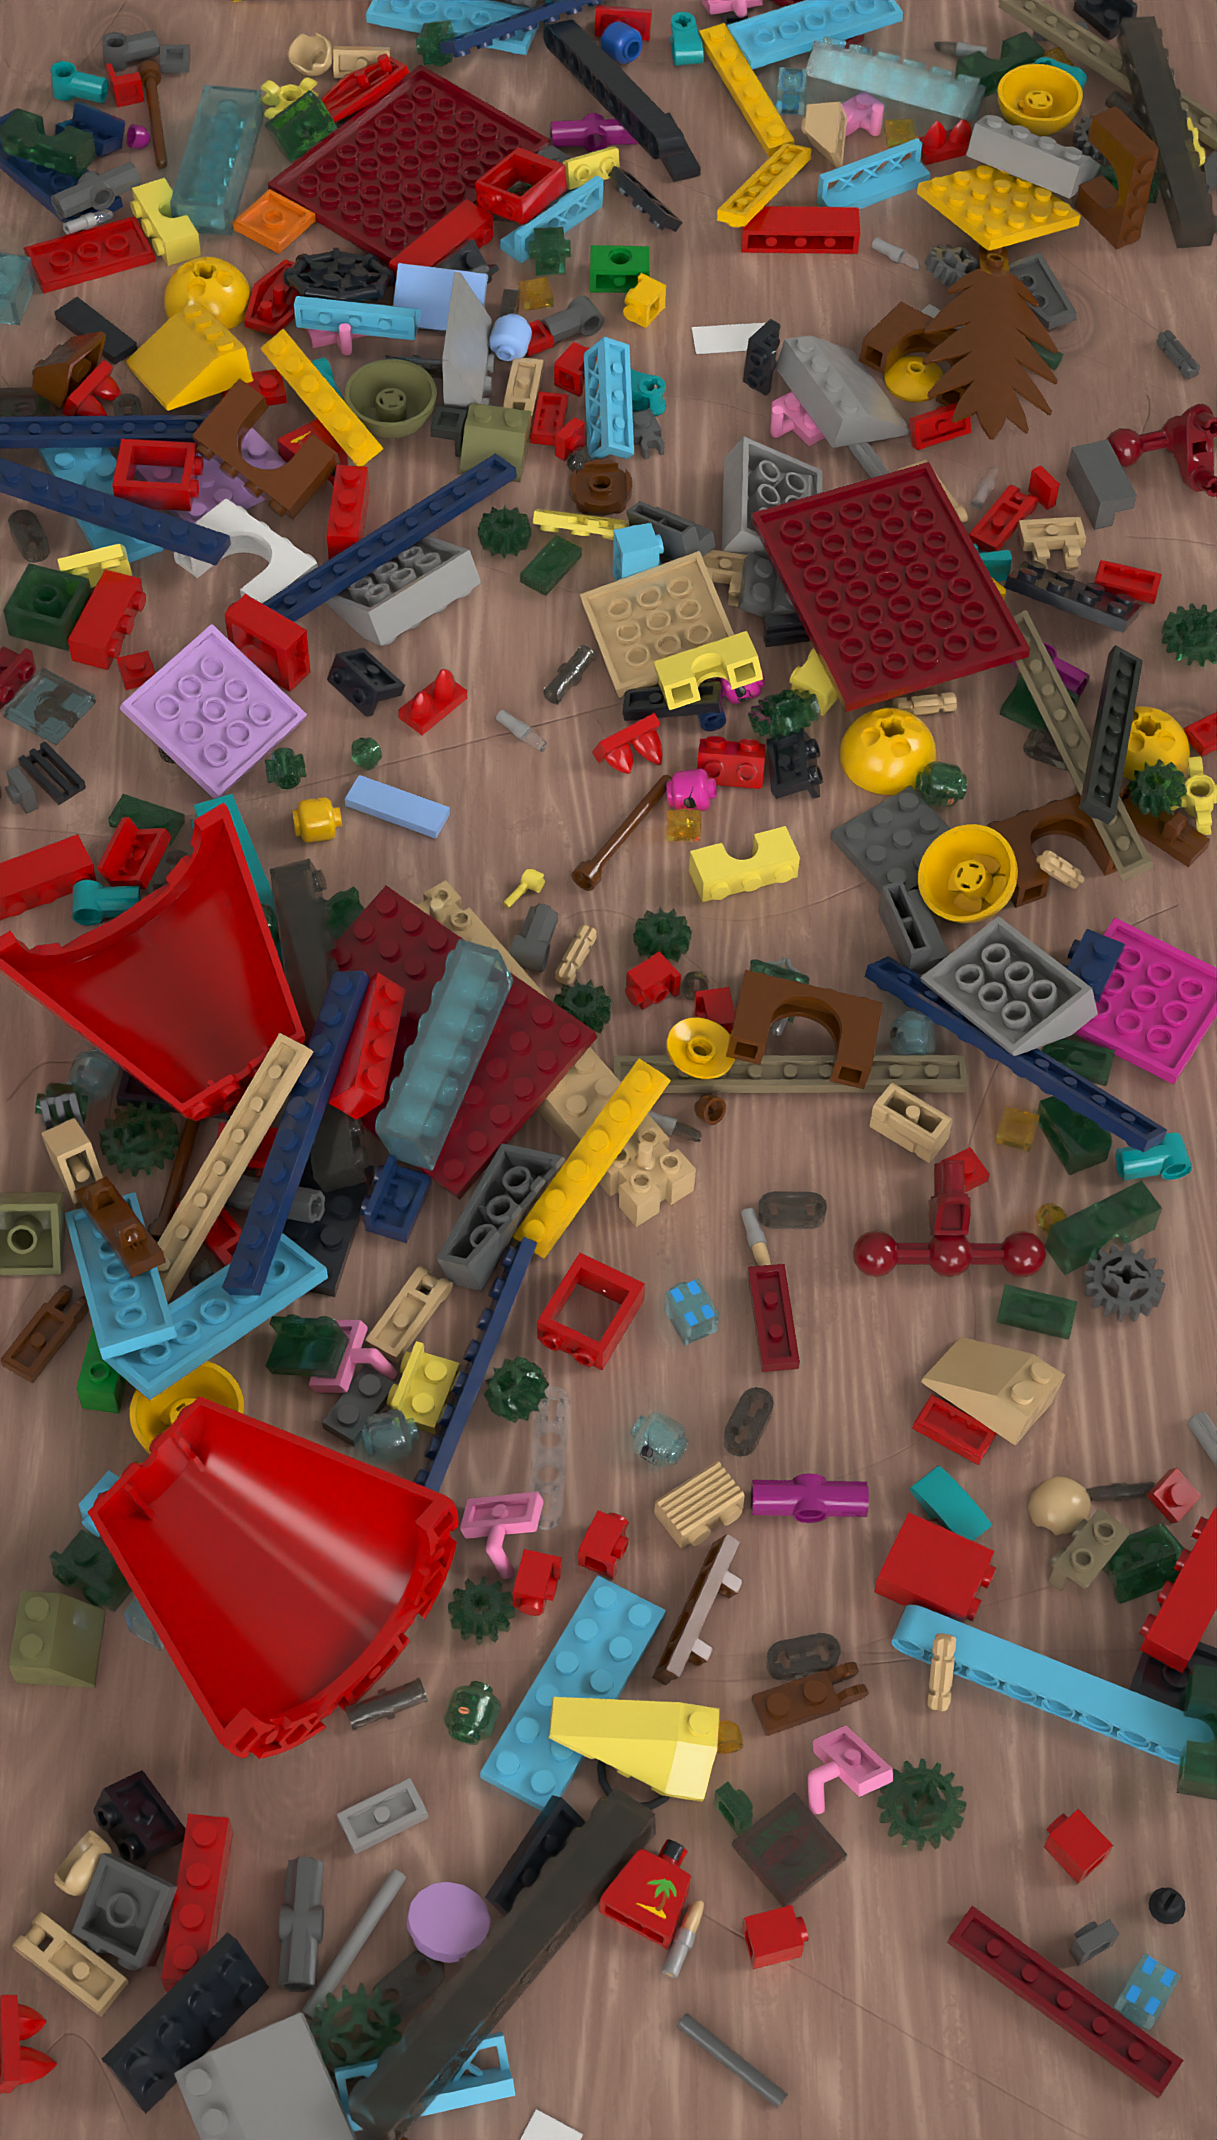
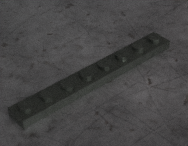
M1117 645L1112 648L1107 658L1079 809L1083 810L1088 816L1099 819L1106 824H1109L1116 816L1143 660Z

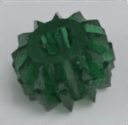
M506 505L500 510L492 507L490 513H483L478 526V536L483 550H489L491 556L499 553L505 559L507 554L511 553L517 557L519 550L527 549L528 541H530L531 527L527 514H520L518 507L512 510H508Z
M1158 759L1155 766L1145 762V770H1134L1135 780L1129 781L1131 801L1133 805L1138 806L1140 812L1144 815L1151 811L1152 815L1157 818L1161 811H1165L1171 816V807H1182L1181 797L1187 796L1185 776L1183 772L1177 770L1176 765L1172 762L1164 765V762Z
M660 906L656 914L647 910L644 918H638L635 924V933H633V943L637 946L639 957L648 956L650 958L660 951L667 960L671 959L678 963L681 954H687L690 948L689 941L692 937V930L690 926H687L685 916L677 917L675 909L666 913Z
M577 979L574 981L573 987L563 984L561 993L555 994L553 999L556 1005L597 1033L601 1034L604 1024H609L611 1019L610 996L605 995L603 986L593 988L591 979L586 985H581Z
M517 1356L514 1360L505 1358L501 1368L493 1367L495 1374L492 1378L485 1380L489 1388L483 1394L489 1402L488 1406L493 1413L507 1421L516 1423L519 1419L528 1421L532 1411L540 1412L538 1405L540 1401L548 1399L544 1391L550 1385L544 1377L545 1373L541 1367L520 1356Z
M484 1575L480 1578V1584L475 1585L472 1580L467 1578L465 1590L455 1588L453 1591V1599L455 1601L448 1604V1613L453 1616L450 1619L451 1627L453 1630L461 1629V1638L464 1641L475 1635L476 1643L480 1646L484 1641L483 1636L488 1635L496 1643L499 1639L498 1630L507 1633L510 1630L508 1619L515 1617V1607L510 1605L512 1602L511 1592H501L502 1583L500 1580L489 1586L487 1577ZM481 1607H486L488 1612L485 1613L484 1609H482V1614L475 1612V1609L478 1608L481 1611Z

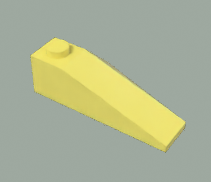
M553 1697L548 1738L591 1760L596 1758L618 1769L617 1773L627 1778L632 1776L652 1786L651 1790L662 1796L702 1802L705 1798L717 1750L720 1709L681 1702Z

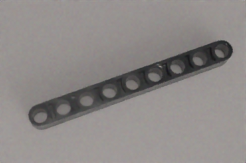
M570 19L544 26V42L550 52L653 159L658 160L684 153L685 138L681 129L574 20Z

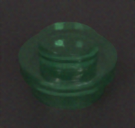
M370 737L358 738L352 743V758L358 766L365 770H371L378 765L382 758V751L374 739Z

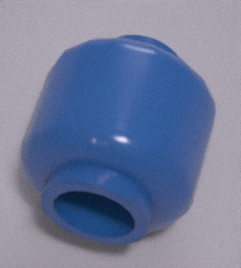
M621 21L614 22L603 32L601 49L616 62L628 64L640 55L642 37L638 30Z

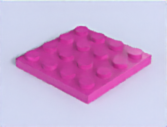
M1114 918L1103 935L1124 943L1123 953L1099 1003L1095 1002L1098 1014L1074 1034L1174 1085L1217 1017V968Z

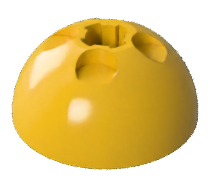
M1028 64L1016 67L1007 72L998 85V103L1006 121L1013 126L1026 127L1030 133L1039 137L1052 135L1064 129L1078 113L1083 98L1081 86L1072 75L1060 68L1045 64Z
M199 257L182 264L172 274L165 289L164 308L170 319L174 314L182 312L187 306L203 305L229 330L244 321L252 292L244 275L231 263L216 257Z
M1135 706L1123 776L1132 781V788L1141 794L1158 793V789L1173 787L1185 776L1188 758L1190 757L1189 742L1183 728L1171 715L1154 707Z
M884 707L864 713L849 726L840 744L839 760L847 777L857 786L875 794L896 795L910 786L916 790L930 779L931 773L936 767V745L930 730L914 714L898 708Z
M977 824L954 827L937 837L924 853L918 870L920 894L926 905L935 914L948 921L961 924L984 921L1002 910L1012 897L1018 876L1016 857L1007 840L992 828Z
M206 1361L151 1400L136 1389L130 1405V1423L139 1444L147 1453L151 1454L149 1446L152 1440L157 1435L164 1433L177 1419L179 1412L185 1406L192 1404L199 1396L244 1414L243 1394L233 1376L219 1365Z

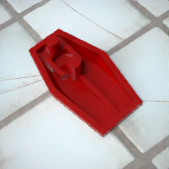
M387 54L378 56V62L345 75L315 104L321 108V112L316 116L331 125L370 105L390 92L409 73L407 66L393 57H388Z
M283 260L254 284L244 319V327L275 336L295 319L294 302L299 293L293 287L287 286L283 281V272L291 268L295 262Z

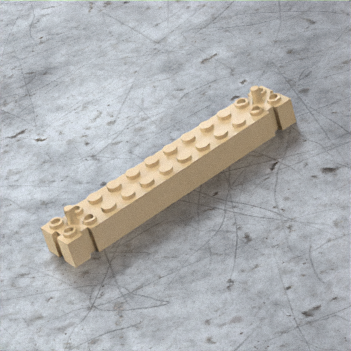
M446 880L424 892V901L422 903L415 904L413 900H410L412 904L548 998L471 908L462 910V898ZM589 1047L537 1108V1111L573 1152L621 1082L593 1049ZM647 1114L599 1181V1184L610 1197L617 1192L619 1193V1208L635 1227H638L659 1213L661 1201L666 1199L672 1205L694 1191L696 1168L679 1149L673 1152L669 1151V1137L651 1116Z

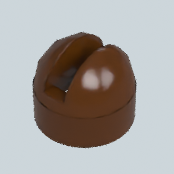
M706 1094L702 1095L699 1101H696L694 1110L696 1116L701 1121L715 1125L724 1117L726 1104L722 1098Z

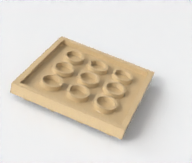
M700 551L579 594L618 698L623 697L627 690L648 688L659 684L654 661L734 635Z

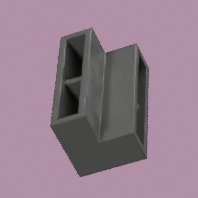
M1107 439L1071 448L1066 475L1094 530L1113 526L1116 512L1134 509L1137 494L1111 444Z
M639 501L626 511L629 526L646 523L652 524L655 535L660 534L663 542L664 552L659 555L672 561L700 551L703 557L716 547L712 530L662 508H655Z
M902 881L883 885L878 912L900 963L918 975L925 974L949 955L932 914L924 902L919 889L906 891Z

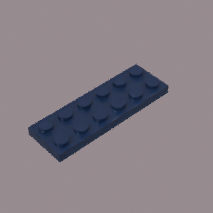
M17 109L0 117V169L60 219L52 205L51 196L77 185L80 177L89 172V170ZM119 195L116 196L110 207L100 211L91 207L61 221L65 223L91 212L95 215L98 222L122 208V198Z

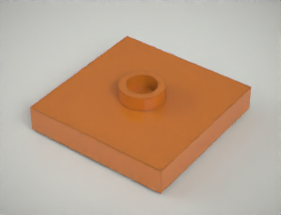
M269 189L233 221V230L280 254L316 221L315 213Z

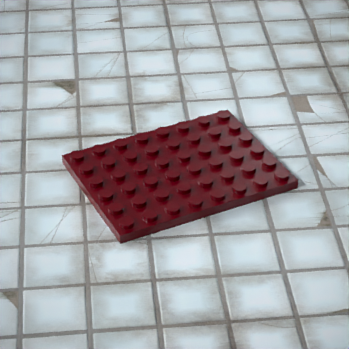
M419 65L407 74L390 92L366 106L268 182V190L270 189L314 212L316 222L367 253L376 255L379 260L389 265L393 258L466 199L478 206L475 182L516 148L520 147L539 154L550 145V139L426 67Z
M929 462L752 513L751 522L846 712L1029 657V645Z
M387 885L384 886L291 992L305 1033L303 1045L307 1047L334 972L364 971L370 978L376 973H380L406 990L384 1101L357 1120L346 1113L344 1114L421 1172L429 1175L433 1181L459 1200L490 1165L502 1143H509L598 1038L595 1031Z

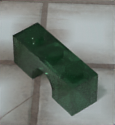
M1026 31L1003 40L1000 60L988 58L980 50L958 59L954 83L975 102L998 92L999 82L1007 72L1022 65L1034 64L1038 58L1044 57L1045 50Z
M17 108L0 127L3 152L76 178H80L96 158L93 134L67 125L60 134L46 136L43 117Z
M1141 1180L1051 1225L1045 1249L1063 1274L1066 1275L1088 1264L1090 1259H1095L1098 1251L1110 1240L1119 1236L1123 1243L1127 1244L1155 1230L1162 1207Z
M1194 1664L1187 1678L1184 1716L1205 1722L1211 1728L1214 1740L1207 1743L1187 1740L1180 1753L1177 1793L1217 1800V1668Z

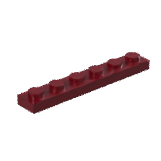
M971 1906L949 1937L947 1942L949 1945L1159 2099L1184 2061L974 1906Z

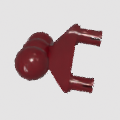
M1196 404L1188 408L1182 416L1176 415L1168 419L1161 430L1138 435L1134 430L1119 428L1111 432L1107 437L1122 467H1129L1135 464L1142 456V453L1165 448L1168 452L1174 454L1181 476L1190 489L1196 492L1204 491L1211 497H1217V477L1214 475V437L1217 436V417L1213 416L1209 406Z
M942 1160V1163L934 1164V1196H931V1199L928 1200L930 1236H933L929 1243H896L894 1238L888 1233L873 1230L861 1235L854 1244L853 1249L854 1263L858 1269L866 1275L874 1277L888 1274L896 1265H930L933 1271L946 1277L959 1276L970 1265H1003L1006 1271L1012 1275L1024 1278L1039 1272L1046 1259L1045 1245L1038 1236L1028 1231L1013 1232L1005 1238L1003 1243H970L965 1236L969 1235L971 1197H968V1194L965 1193L964 1160Z

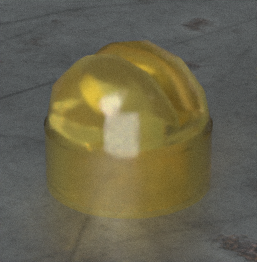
M1046 1203L1037 1209L1035 1219L1037 1225L1044 1232L1056 1234L1066 1226L1067 1214L1059 1205ZM1047 1212L1049 1213V1219L1051 1221V1224L1047 1225L1046 1220Z
M731 1720L719 1721L716 1753L729 1754L742 1749L743 1739L738 1725Z

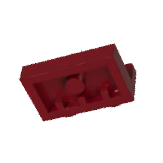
M4 646L0 649V709L12 701L15 693L25 682H29L33 678L36 666L32 650L25 648L18 654Z

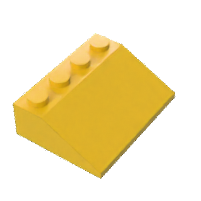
M190 305L185 307L182 312L174 314L126 360L127 367L167 411L229 390L239 378L245 383L253 381L245 346L203 305Z

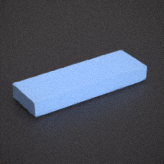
M361 775L358 776L345 798L346 807L435 839L450 816V807Z

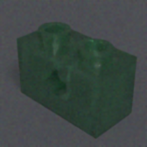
M311 90L307 91L264 124L279 150L291 162L296 158L302 157L309 148L317 142L324 140L329 136L330 132L337 128L322 100Z
M1054 1096L1040 1101L1035 1120L1068 1175L1107 1161L1112 1145V1136L1109 1131L1101 1129L1097 1123L1083 1114L1074 1112L1067 1104Z

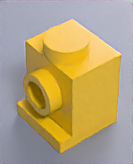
M641 273L638 276V285L635 288H631L625 297L626 307L623 309V314L626 319L646 328L665 308L666 285Z

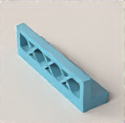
M917 138L819 175L816 202L820 207H859V209L917 188L919 183L930 180L931 175L920 162L922 142ZM911 152V158L901 161L907 153ZM888 161L882 169L875 171L881 163ZM864 170L858 178L851 180L857 172ZM839 179L833 188L828 189V183Z
M597 175L581 187L567 193L544 209L543 212L541 211V213L533 217L525 225H521L501 239L500 249L520 264L603 207V179Z
M296 296L294 302L297 328L339 332V325L347 323L351 326V334L415 340L421 318V309L302 296Z
M603 337L584 353L588 461L603 459L608 454L625 459L634 455L630 345ZM598 356V360L595 365V358ZM601 439V447L598 448V444Z
M503 2032L335 2068L340 2101L353 2131L516 2095ZM497 2047L500 2067L481 2070L470 2063L479 2049ZM468 2052L464 2058L458 2055ZM448 2056L460 2064L450 2078L440 2080L428 2072L438 2058ZM425 2062L423 2067H420L416 2063ZM406 2066L417 2073L409 2087L398 2089L386 2081L393 2070L398 2067ZM466 2069L472 2072L462 2075ZM384 2071L380 2077L375 2074V2072ZM364 2075L375 2083L367 2096L349 2100L345 2079ZM424 2078L429 2081L428 2083L420 2084ZM381 2088L387 2090V2092L378 2093Z

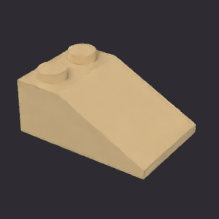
M960 1337L923 1377L921 1383L1013 1445H1016L1052 1404L1065 1375L1034 1354Z

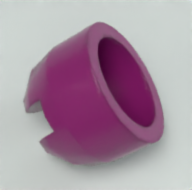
M131 124L126 135L127 146L135 149L147 147L150 143V134L147 129L141 125Z

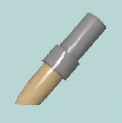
M744 1209L741 1212V1216L747 1232L746 1238L750 1249L753 1251L758 1266L771 1265L766 1247L767 1241L764 1232L761 1231L755 1209Z
M695 1901L690 1904L681 1926L675 1932L672 1939L673 1945L662 1969V1973L668 1977H678L685 1957L693 1946L696 1939L695 1933L704 1908L703 1901Z

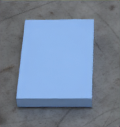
M398 263L393 306L421 309L419 329L446 332L454 272L462 274L483 307H485L488 274Z

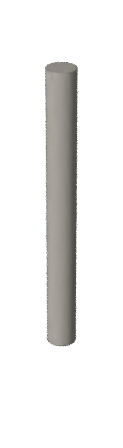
M392 1869L300 2011L306 2018L315 2021L406 1880V1877L401 1872Z

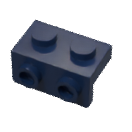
M77 102L74 104L72 119L57 123L54 135L65 139V142L69 145L82 146L89 149V153L92 155L106 156L107 153L122 149L125 121L82 102Z
M1086 929L1081 941L1077 939L1073 941L1067 957L1071 961L1068 966H1063L1093 989L1095 1002L1099 1003L1123 953L1125 944Z
M389 1154L385 1165L380 1164L376 1170L373 1182L375 1188L372 1195L367 1194L365 1196L360 1214L364 1216L366 1231L407 1243L432 1185V1178L429 1175L397 1166V1156Z

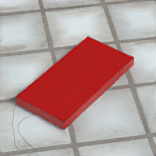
M136 216L23 247L25 257L43 294L156 262L155 253Z

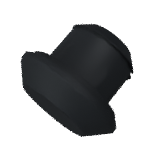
M1172 1888L1155 1890L1148 1902L1149 1911L1152 1916L1163 1924L1179 1922L1184 1916L1186 1909L1183 1897Z

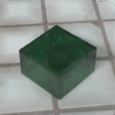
M29 563L3 609L9 636L69 651L68 638L92 595L89 578Z

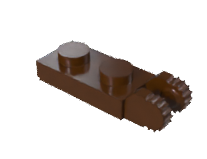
M66 1285L60 1287L48 1303L44 1302L1 1357L2 1366L33 1384L75 1330L77 1324L83 1320L89 1311L86 1296L79 1297L65 1314L62 1310L72 1297L73 1290Z
M856 1662L841 1664L828 1672L823 1670L752 1695V1703L766 1736L838 1712L841 1707L868 1696L869 1692L865 1684L851 1686L838 1694L834 1690L833 1684L850 1679L858 1674L859 1669Z

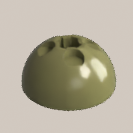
M398 359L379 360L364 365L352 374L345 387L346 404L373 436L384 439L404 438L422 428L432 415L437 397L436 384L425 369L412 362Z

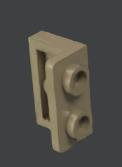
M1099 1508L1089 1521L1083 1519L1071 1536L1074 1540L1068 1548L1065 1549L1062 1546L1053 1556L1049 1563L1053 1570L1048 1582L1060 1591H1062L1070 1579L1082 1588H1088L1127 1539L1130 1530Z

